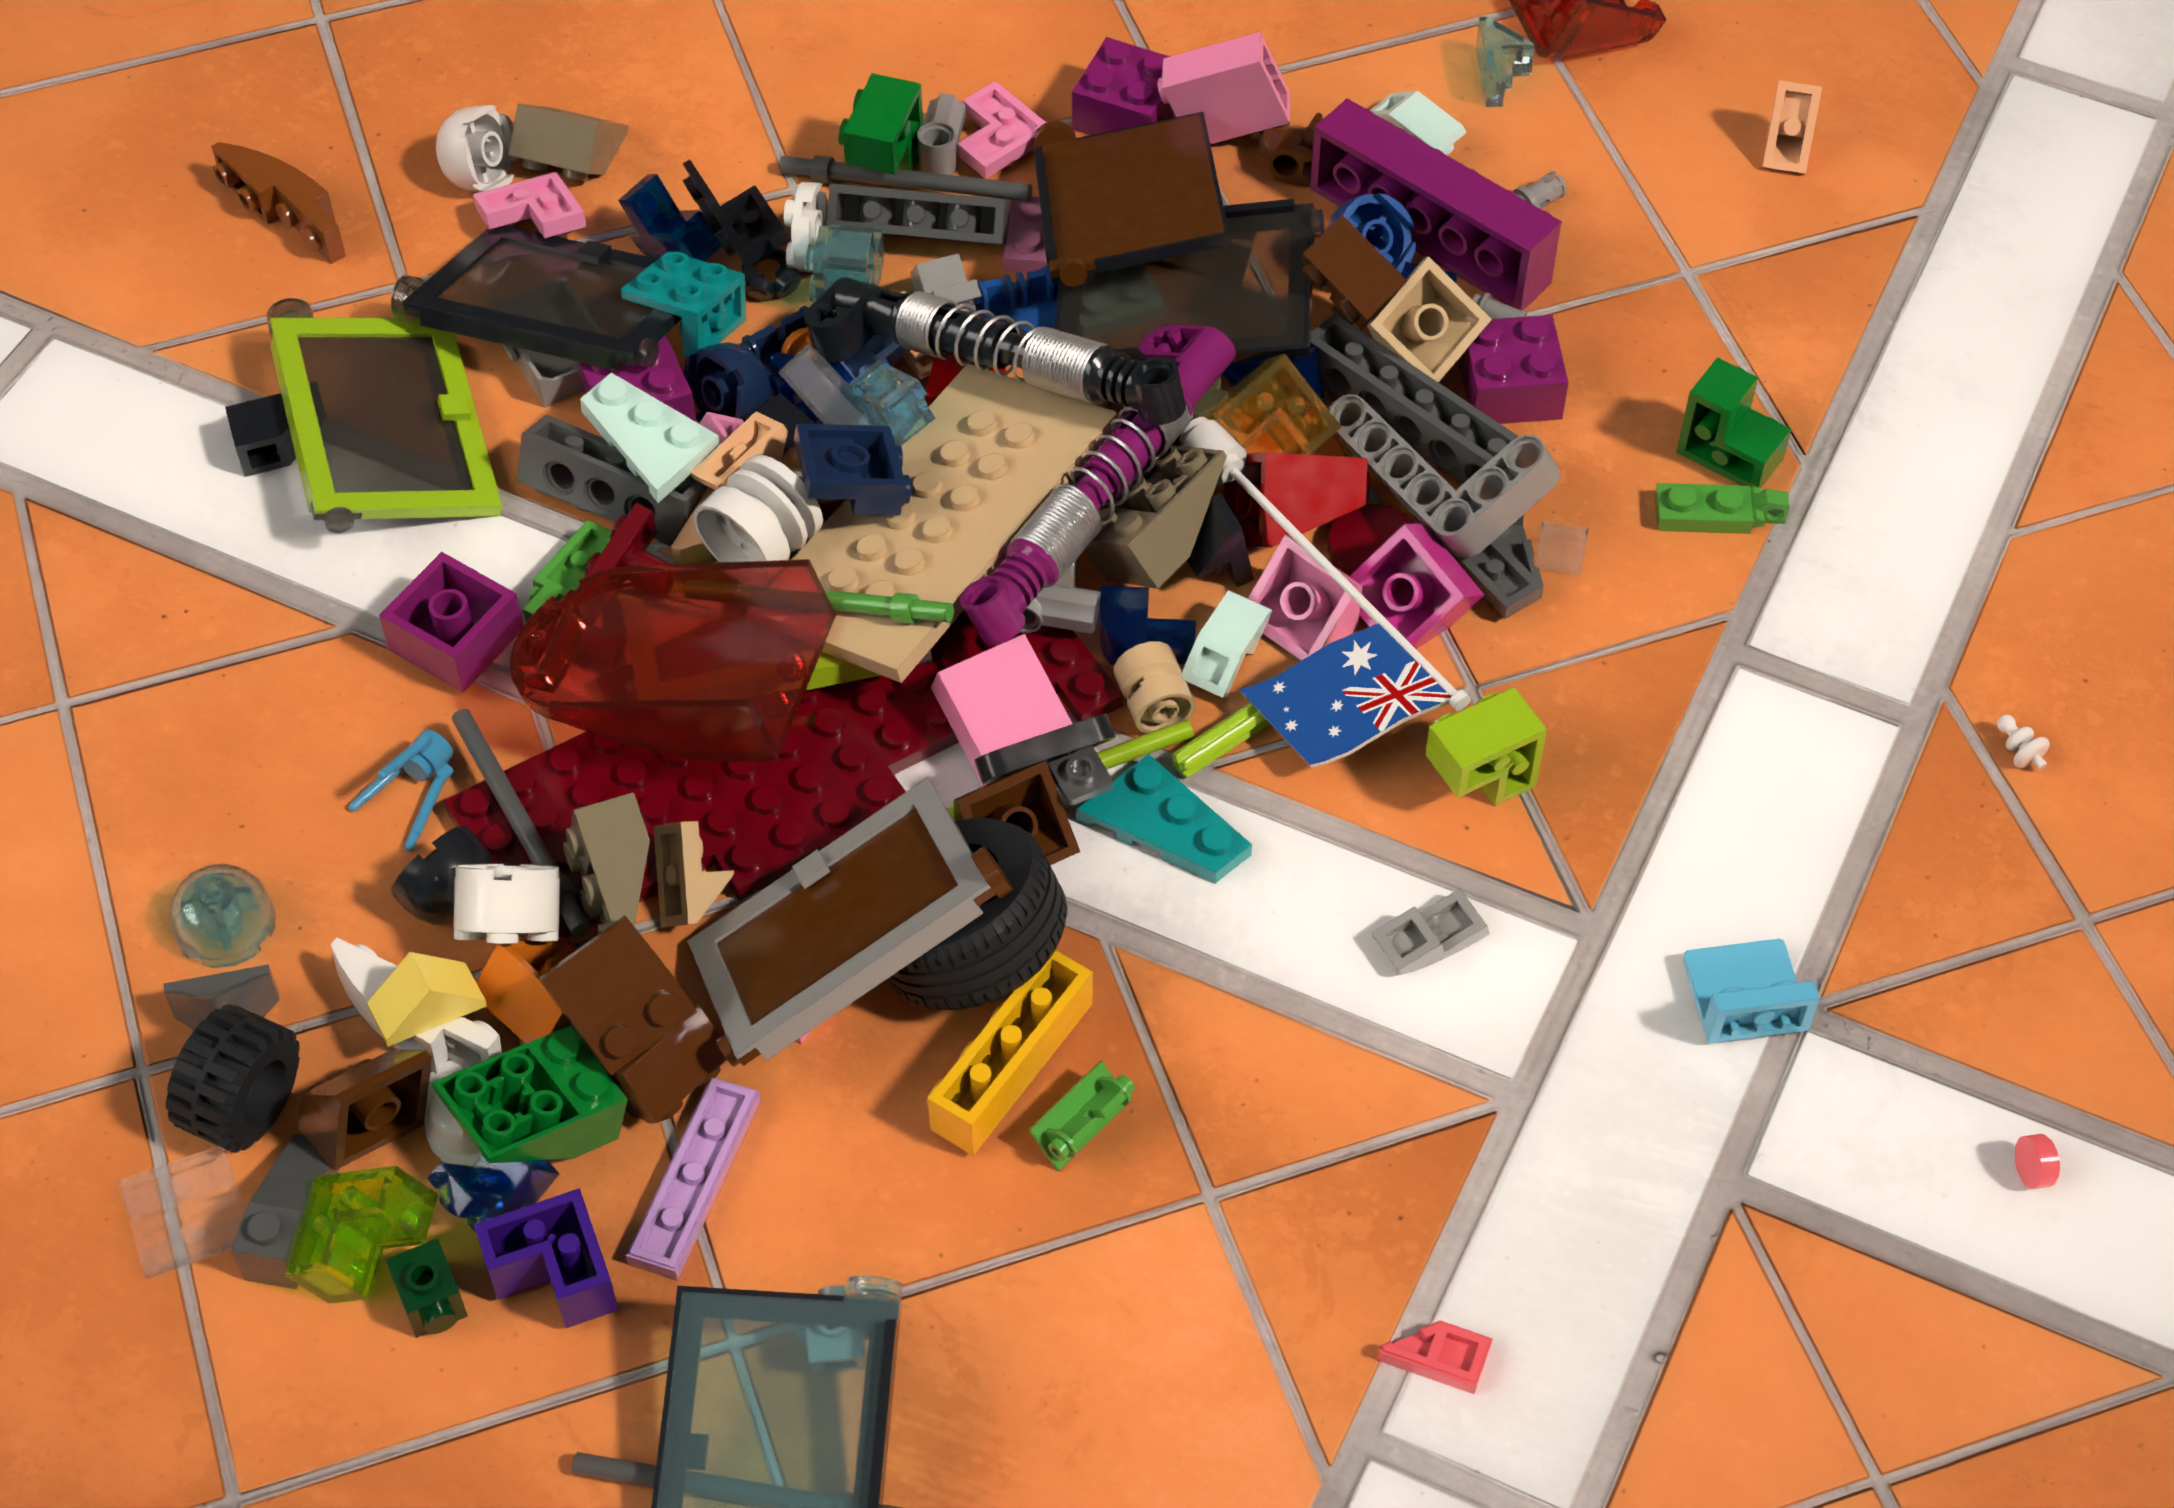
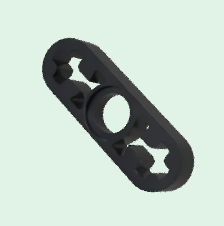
M1102 714L989 752L974 759V763L982 784H986L1027 766L1045 760L1049 763L1088 747H1096L1116 738L1108 715Z

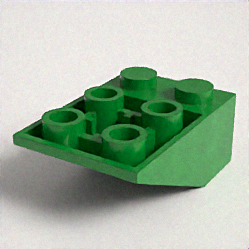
M571 1026L432 1082V1089L488 1164L573 1159L619 1139L628 1100Z

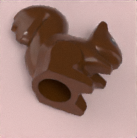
M1317 113L1307 127L1290 126V123L1248 134L1250 139L1259 141V151L1268 161L1269 169L1275 180L1300 185L1310 184L1311 173L1306 168V165L1312 166L1314 129L1323 120L1321 113Z

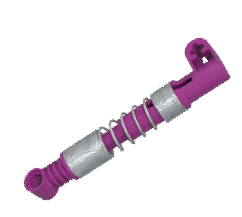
M1167 325L1157 328L1143 338L1139 344V350L1144 360L1163 357L1169 358L1177 364L1186 402L1184 414L1169 424L1152 425L1141 419L1138 410L1124 406L1119 412V419H1114L1111 422L1112 433L1110 435H1100L1097 438L1098 449L1096 451H1087L1084 454V466L1073 467L1070 470V479L1074 486L1059 484L1010 541V544L1006 547V558L990 576L972 583L963 592L960 604L985 644L998 645L1007 642L1022 630L1025 625L1023 612L1026 607L1030 605L1043 588L1052 587L1061 579L1064 573H1066L1069 567L1102 528V522L1108 521L1113 516L1115 506L1121 505L1127 499L1129 489L1136 488L1141 483L1142 473L1149 472L1154 467L1156 457L1162 456L1190 424L1194 414L1193 408L1235 359V347L1223 332L1209 326ZM1151 459L1150 464L1145 469H1143ZM1081 471L1083 478L1077 483L1074 473ZM1137 476V480L1132 485H1130V483ZM1124 492L1123 497L1119 501H1113V499H1117ZM1103 505L1111 506L1110 512L1104 518H1100L1098 511Z

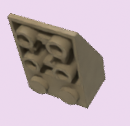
M1171 445L1162 456L1156 457L1154 467L1149 472L1142 473L1141 483L1136 488L1129 489L1127 499L1121 505L1115 506L1113 516L1108 521L1102 522L1101 530L1085 548L1106 580L1159 589L1190 557L1227 457L1223 450ZM1135 477V479L1130 483V485H1132L1137 480V477ZM1124 492L1114 502L1119 501L1123 497ZM1111 506L1098 511L1100 518H1104L1110 512Z
M633 792L575 809L573 811L571 828L566 829L568 842L563 843L565 856L572 872L580 870L583 889L579 890L581 904L588 920L596 918L599 933L624 915L635 927L650 839Z

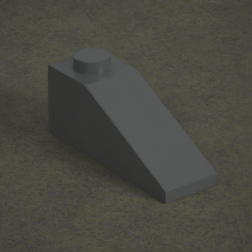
M293 1134L248 1203L231 1249L245 1281L297 1289L339 1171V1169L334 1171L304 1135Z

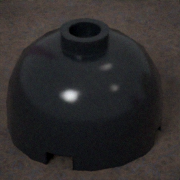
M465 825L455 827L433 841L432 844L437 849L424 859L418 854L399 874L392 885L391 892L394 894L393 896L397 899V902L415 918L433 925L454 922V878L456 876V867L469 864H493L491 854L483 842Z

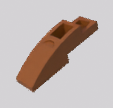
M221 142L211 146L216 160L213 171L217 180L225 189L231 187L237 193L241 204L249 213L255 211L267 224L280 218L287 228L294 227L300 233L310 251L313 253L318 251L331 264L346 256L329 194L317 182L297 168L260 151Z

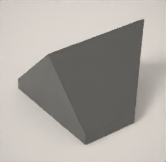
M269 964L163 984L165 996L175 1019L193 1030L215 1009L220 1010L223 1005H237L265 1017L280 1000L279 990Z

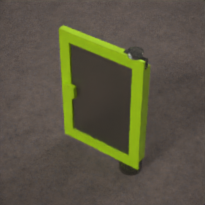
M297 298L280 300L268 309L266 318L271 337V353L309 513H312L313 520H324L328 531L343 533L353 527L354 519L501 515L503 506L455 333L420 326L419 318H314L311 306L306 301Z

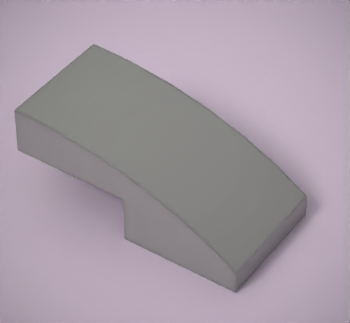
M1461 888L1420 913L1414 906L1372 932L1373 938L1399 975L1413 972L1441 961L1490 934L1487 924Z

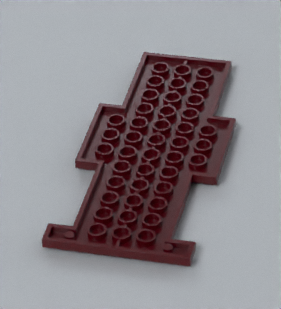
M963 610L902 683L881 675L666 719L662 718L660 705L640 709L633 667L631 665L598 681L600 692L616 715L615 718L505 770L504 773L556 865L559 867L561 874L570 877L578 893L579 890L583 889L580 870L575 872L570 870L563 843L568 842L566 829L571 828L573 811L634 792L650 839L639 902L658 893L654 826L698 821L699 836L703 843L702 871L713 865H716L719 871L734 870V875L728 882V885L738 900H741L769 886L791 871L793 865L817 849L818 851L822 850L904 794L906 791L895 777V774L959 743L931 686L938 672L998 645L985 644L965 610ZM745 611L655 655L660 682L664 684L820 653L821 651L752 625ZM1041 625L1035 632H1019L1013 637L1016 638L1022 634L1026 635L1056 694L1078 722L1098 715L1108 714L1123 706L1122 692L1073 630ZM486 780L443 800L446 812L456 827L461 825L467 826L490 852L493 864H504V866L532 864ZM579 896L577 902L580 905L582 911L584 912ZM559 912V937L564 936L568 939L573 935ZM596 918L588 920L591 927L597 924ZM525 933L524 938L528 940V933Z

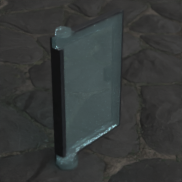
M852 1276L846 1279L845 1296L677 1286L651 1508H882L902 1305V1283L894 1279L877 1276Z

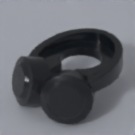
M778 249L769 256H764L748 267H745L742 263L741 267L742 273L745 274V294L756 300H771L774 295L780 298L788 296L797 289L802 280L795 269L787 267L786 252ZM772 259L780 264L779 269L775 272L776 280L774 283L765 279L764 274H760L755 270V266L759 261Z

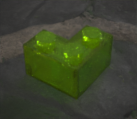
M398 1166L315 1176L285 1277L327 1303L369 1299L383 1249L425 1244L439 1194Z

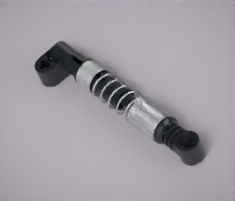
M842 277L833 283L807 309L804 315L814 354L823 363H840L851 358L877 333L893 338L897 345L910 351L912 350L942 360L955 356L957 363L961 366L968 365L972 361L975 362L976 368L980 371H986L992 367L999 377L1007 376L1013 370L1015 380L1019 383L1026 382L1032 387L1065 395L1066 397L1094 404H1103L1106 401H1111L1115 404L1131 407L1138 410L1139 416L1144 422L1152 425H1164L1174 422L1186 410L1179 368L1175 361L1169 358H1149L1142 362L1136 359L1133 360L1129 357L1121 356L1117 349L1099 341L1065 333L1064 331L1061 332L1046 326L1034 328L1027 321H1017L1015 323L1007 315L996 317L988 310L976 311L975 308L968 304L957 305L953 300L922 291H908L904 294L852 278ZM960 309H968V310L971 311V312H967V311L960 310ZM979 314H986V315L990 316L991 318L985 317V316H982V315H979ZM1025 325L1031 331L1026 336L1019 333L1018 326ZM1008 365H1011V367L1006 372L1001 373L998 370L1004 369ZM1016 367L1022 369L1024 378H1020L1017 375Z

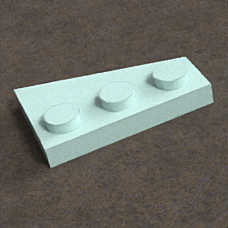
M613 373L606 376L580 399L582 413L610 446H615L624 456L627 467L635 476L640 475L649 486V493L657 503L690 475V472L719 446V435Z

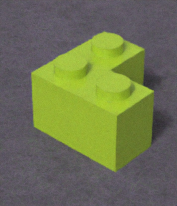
M1512 687L1499 694H1488L1481 698L1474 706L1459 713H1448L1437 719L1433 725L1429 726L1425 755L1457 798L1481 787L1494 806H1497L1537 786L1547 728L1516 688Z

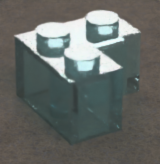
M840 225L819 226L816 244L809 243L806 254V268L808 271L814 272L809 286L810 301L815 302L833 283L842 277L879 286L885 261L883 230Z

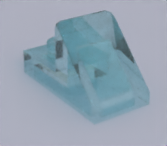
M1479 17L1476 54L1485 106L1503 107L1505 89L1512 88L1513 76H1528L1531 74L1535 46L1530 40L1489 17Z

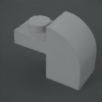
M959 253L916 264L910 272L915 291H922L953 300L957 305L968 304L975 308L974 304L981 297L977 280L967 281ZM960 309V310H964V311H967V312H971V311H969L968 309Z

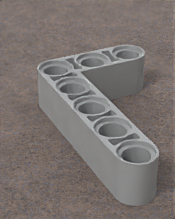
M1348 394L1338 398L1330 406L1327 413L1330 426L1347 449L1356 458H1368L1367 469L1421 523H1425L1445 548L1457 558L1468 559L1481 553L1550 492L1558 483L1560 477V468L1542 440L1535 435L1526 434L1512 440L1455 490L1358 395Z

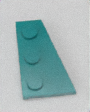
M1150 754L1113 781L1112 790L1090 798L1076 809L1077 821L1090 827L1096 823L1115 832L1116 839L1131 846L1134 842H1137L1161 853L1162 860L1214 884L1251 856L1252 844Z

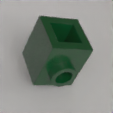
M438 1238L385 1259L416 1338L427 1333L438 1334L454 1326L458 1320L468 1317L459 1289Z

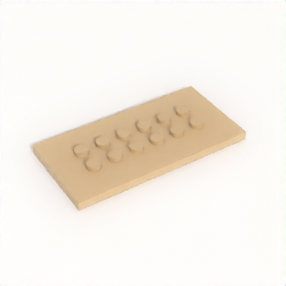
M972 364L966 365L895 444L902 447L903 475H909L911 480L910 501L908 504H902L901 514L880 516L853 515L850 501L846 499L822 525L821 529L810 538L770 583L890 597L896 592L916 594L920 600L952 603L954 607L952 621L947 623L918 619L914 624L894 622L890 616L753 602L746 610L750 623L902 683L963 612L964 609L960 604L963 592L972 583L990 576L1006 558V547L1010 544V541L1059 484H1072L1070 470L1073 467L1084 466V454L1087 451H1096L1098 449L1097 438L1100 435H1110L1112 433L1111 422L1114 419H1119L1118 412L1066 397L1065 395L1032 387L1026 382L1019 383L1015 378L1009 376L999 377L990 370L980 371ZM1076 471L1074 473L1075 479L1079 476L1081 471Z

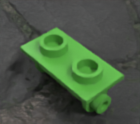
M1099 1061L1028 1131L1054 1168L1060 1171L1102 1128L1132 1101L1131 1093L1135 1091V1086L1125 1075H1119L1115 1079L1103 1061Z

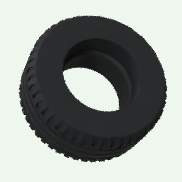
M970 818L955 821L972 853L985 846L1004 872L1014 890L1002 899L995 895L981 904L979 907L983 912L982 915L888 978L894 990L907 1001L935 1010L957 1011L979 1007L998 1000L1024 985L1042 969L1054 954L1066 924L1068 908L1066 897L1040 845L1029 832L1024 831L1019 826L992 818Z

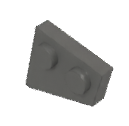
M1524 515L1476 556L1461 559L1452 555L1485 594L1483 598L1504 619L1542 598L1544 585L1540 571L1533 562L1534 550L1531 539L1527 540L1523 527Z

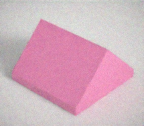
M1284 535L1248 599L1273 610L1263 634L1302 661L1329 643L1351 635L1358 628L1360 606L1290 535ZM1337 569L1362 594L1363 586Z

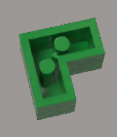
M871 73L864 89H858L856 92L850 118H844L840 125L838 141L839 144L844 145L845 164L895 175L897 169L914 170L918 162L917 131L923 125L920 83Z
M1717 357L1689 392L1676 453L1741 486L1762 488L1784 459L1791 428L1751 409L1758 377Z

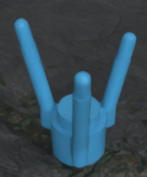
M427 729L423 730L407 749L377 773L378 778L349 804V810L352 812L357 811L404 770L409 776L418 781L433 778L434 780L404 845L406 851H412L425 827L444 783L454 773V769L447 764L454 754L451 745L437 732Z

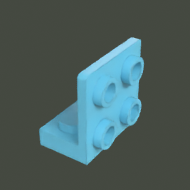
M1778 938L1685 951L1683 961L1708 1044L1809 1031L1820 997L1815 981L1797 983L1784 940Z

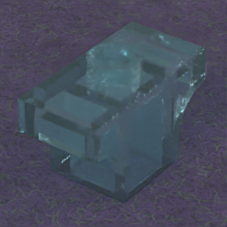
M880 360L843 388L852 403L862 410L873 425L890 426L895 445L902 446L936 419L926 404L924 397L928 394L919 380Z

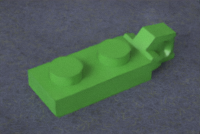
M1657 483L1655 489L1657 529L1659 531L1751 534L1752 528L1762 527L1764 523L1785 524L1789 511L1788 492L1770 489L1762 491V488L1752 486L1750 488V486Z
M587 520L532 580L534 587L529 593L530 601L522 609L523 613H525L526 628L540 633L542 629L551 627L559 615V607L564 596L570 590L576 591L585 578V569L591 557L597 552L602 553L611 540V530Z

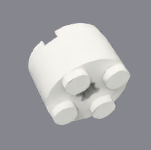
M504 864L458 865L454 878V939L483 940L485 939V933H487V943L511 944L519 943V938L525 937V933H528V940L530 941L559 940V867L521 864V866H504Z

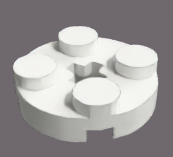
M801 182L797 184L794 190V200H786L784 224L786 227H791L792 242H788L786 249V264L789 269H798L800 272H819L822 268L826 252H817L821 238H828V228H826L828 202L826 192L819 191L822 187L821 183Z

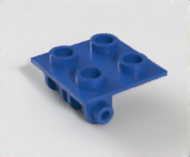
M1048 266L1027 272L1026 280L1022 272H1017L1016 282H1012L1008 274L1003 275V282L1001 278L977 281L981 297L974 304L976 311L988 310L996 317L1007 315L1015 323L1017 321H1027L1034 328L1046 326L1055 329L1058 297L1057 286L1059 281L1052 282ZM979 314V315H982V316L991 318L990 316H988V315H986V314ZM1025 325L1020 326L1027 332L1031 331V329Z

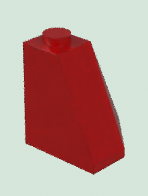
M1276 452L1247 454L1245 467L1242 472L1302 534L1365 506L1366 495L1371 485L1370 474L1367 470L1368 458ZM1236 480L1224 483V499L1233 514L1238 516L1246 548H1272L1280 544L1284 535H1289Z

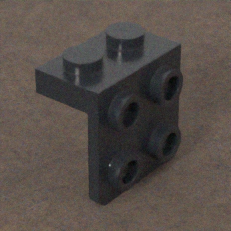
M689 159L682 163L689 175L682 181L729 257L737 253L745 267H748L764 256L775 253L779 247L791 241L784 226L756 185L720 206L692 161Z

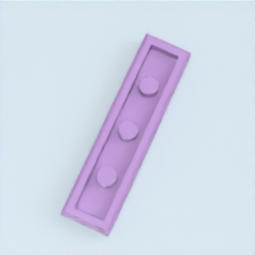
M712 1078L707 1083L626 1254L628 1265L678 1281L761 1102L760 1091L718 1078Z

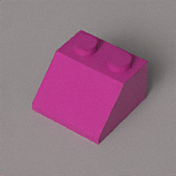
M1425 523L1404 524L1349 576L1363 586L1362 595L1415 649L1451 627L1485 595ZM1360 607V616L1368 626L1376 625L1377 623Z

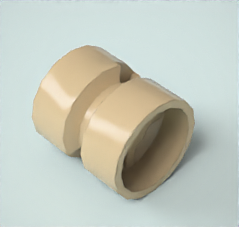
M1160 641L1138 644L1124 652L1117 659L1114 665V675L1122 694L1127 699V706L1135 725L1141 732L1148 734L1177 722L1188 720L1195 710V701L1187 682L1181 676L1179 664L1168 644Z

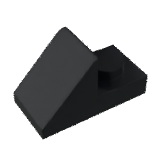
M1219 493L1211 498L1193 550L1186 561L1197 577L1203 576L1215 569L1221 575L1228 572L1238 588L1254 580L1242 526L1222 494Z

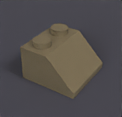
M518 103L508 155L523 158L522 167L548 172L549 165L563 168L562 176L588 181L589 174H605L627 135L629 125L552 107Z

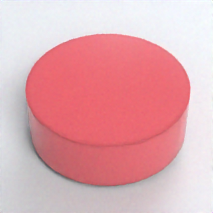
M2042 1133L2022 1136L2018 1139L2015 1146V1164L2023 1184L2029 1189L2053 1186L2059 1177L2060 1161L2052 1140Z

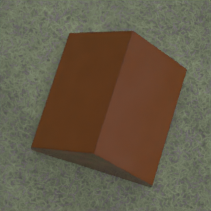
M1046 760L1015 771L954 799L955 821L970 818H992L1019 826L1035 838L1050 866L1080 852Z

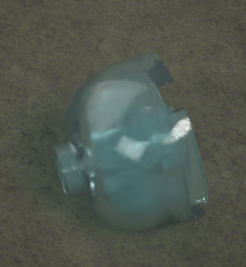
M226 863L211 864L192 871L180 882L170 901V928L181 953L188 958L190 955L194 959L201 960L203 966L211 968L230 967L247 961L261 951L259 944L266 939L268 933L271 937L275 930L276 911L265 886L251 872L238 866Z

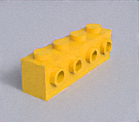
M1055 950L1054 954L1037 974L1024 985L1014 990L1009 998L995 1009L989 1023L977 1038L966 1045L956 1064L944 1078L934 1085L927 1098L930 1130L974 1156L1093 1004V972Z

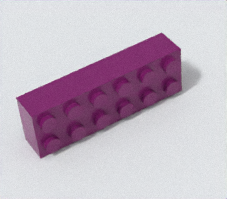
M1348 98L1315 126L1310 190L1339 207L1350 199L1366 194L1375 195L1380 193L1391 196L1404 206L1412 218L1414 227H1411L1410 231L1412 234L1411 242L1416 241L1415 252L1424 257L1429 256L1437 265L1481 291L1490 293L1491 297L1521 311L1524 310L1552 283L1562 221L1553 217L1550 213L1539 209L1515 195L1512 191L1499 186L1480 175L1477 171L1466 167L1445 155L1442 151L1431 147L1404 129L1398 128Z

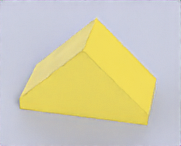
M414 952L407 954L367 1002L368 1009L388 1047L487 1007L486 1000L465 962Z

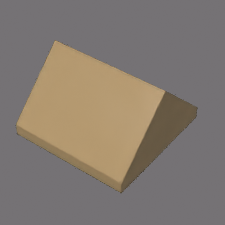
M1428 256L1420 262L1406 279L1407 282L1385 303L1367 324V327L1375 341L1439 382L1492 319Z

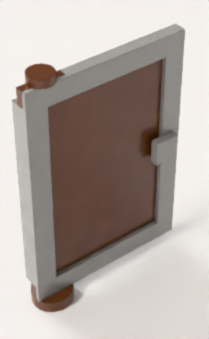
M928 777L822 850L818 851L817 849L793 865L791 871L687 941L726 1033L716 1041L719 1049L733 1067L740 1063L744 1066L761 1054L766 1060L770 1059L982 915L983 912L979 907L981 904L995 895L1002 899L1014 890L1004 872L985 846L972 853L938 791Z

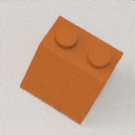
M564 936L559 937L557 941L519 940V943L497 944L476 981L486 1000L487 1007H485L487 1014L496 1021L504 1023L519 1037L521 1045L571 1026L538 979L577 950Z

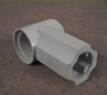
M940 93L939 97L930 100L924 124L917 131L918 170L921 172L953 175L956 170L957 143H959L966 117V104L960 102L953 94Z
M1058 584L1043 588L1023 612L1025 625L1020 633L1035 632L1041 625L1092 634L1095 632L1101 592Z

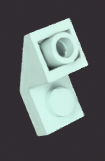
M1419 91L1391 93L1370 110L1431 147L1442 151L1445 155L1452 152L1454 149L1453 144L1467 133L1461 123Z
M1228 590L1199 632L1181 676L1185 681L1219 697L1227 698L1245 655L1254 654L1273 610Z

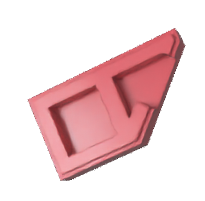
M1439 1320L1420 1328V1331L1414 1335L1394 1343L1389 1341L1380 1345L1377 1361L1475 1394L1493 1338Z

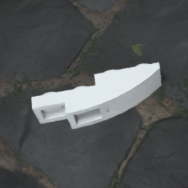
M336 937L330 945L338 977L357 1011L382 1037L368 1009L367 1002L396 969L397 965L378 957L374 951L364 945L357 944L354 946ZM464 1017L457 1018L392 1045L397 1050H426L432 1057L431 1071L435 1073L439 1072L448 1059L470 1067L502 1054L500 1036L490 1025L479 1020L472 1022Z

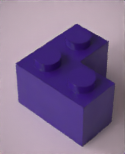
M580 1188L474 1224L498 1300L551 1282L566 1328L619 1310L612 1282Z

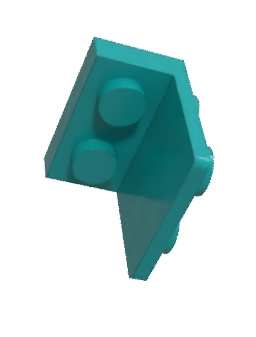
M666 252L621 288L622 299L682 318L679 331L683 341V356L687 358L697 353V350L719 344L746 321L745 274L727 269L722 264L707 263L690 258L682 252Z

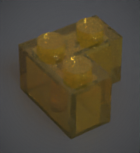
M1286 354L1266 359L1228 392L1229 397L1211 413L1200 416L1217 421L1244 449H1247L1267 431L1284 453L1312 454L1342 427Z

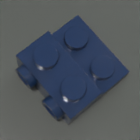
M796 424L794 442L808 499L828 501L849 499L853 515L880 516L901 514L902 504H908L910 501L911 480L909 475H903L902 447L895 445L890 426Z

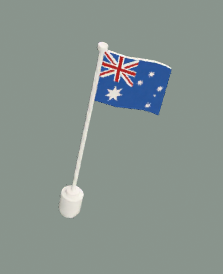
M1198 417L1190 421V424L1179 436L1181 446L1223 450L1227 455L1216 485L1236 480L1377 623L1329 643L1275 677L1253 686L1239 689L1310 767L1325 765L1348 756L1403 722L1447 704H1450L1456 711L1466 708L1471 701V697L1464 690L1457 691L1242 474L1247 457L1246 450L1217 421L1209 420L1206 417Z

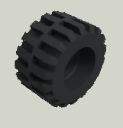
M228 1004L223 1005L220 1010L215 1009L195 1028L177 1057L167 1087L166 1109L168 1110L169 1121L174 1123V1126L230 1152L238 1153L240 1150L244 1151L250 1148L274 1124L291 1094L300 1060L298 1056L300 1045L299 1041L296 1040L297 1035L294 1031L237 1005Z

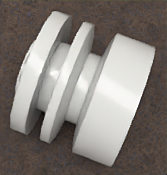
M756 454L748 458L741 465L740 470L728 477L726 486L716 489L695 509L693 521L704 545L723 566L747 582L764 583L788 562L791 552L801 549L806 544V540L813 537L821 529L823 516L817 500L808 499L805 484L799 476L783 463L769 456Z

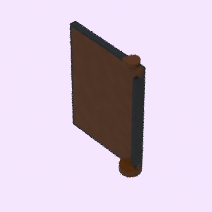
M1204 112L1076 138L1073 128L1062 121H1050L1037 129L1034 135L1033 150L1046 254L1052 282L1062 281L1067 286L1075 287L1081 285L1086 280L1087 275L1231 246Z

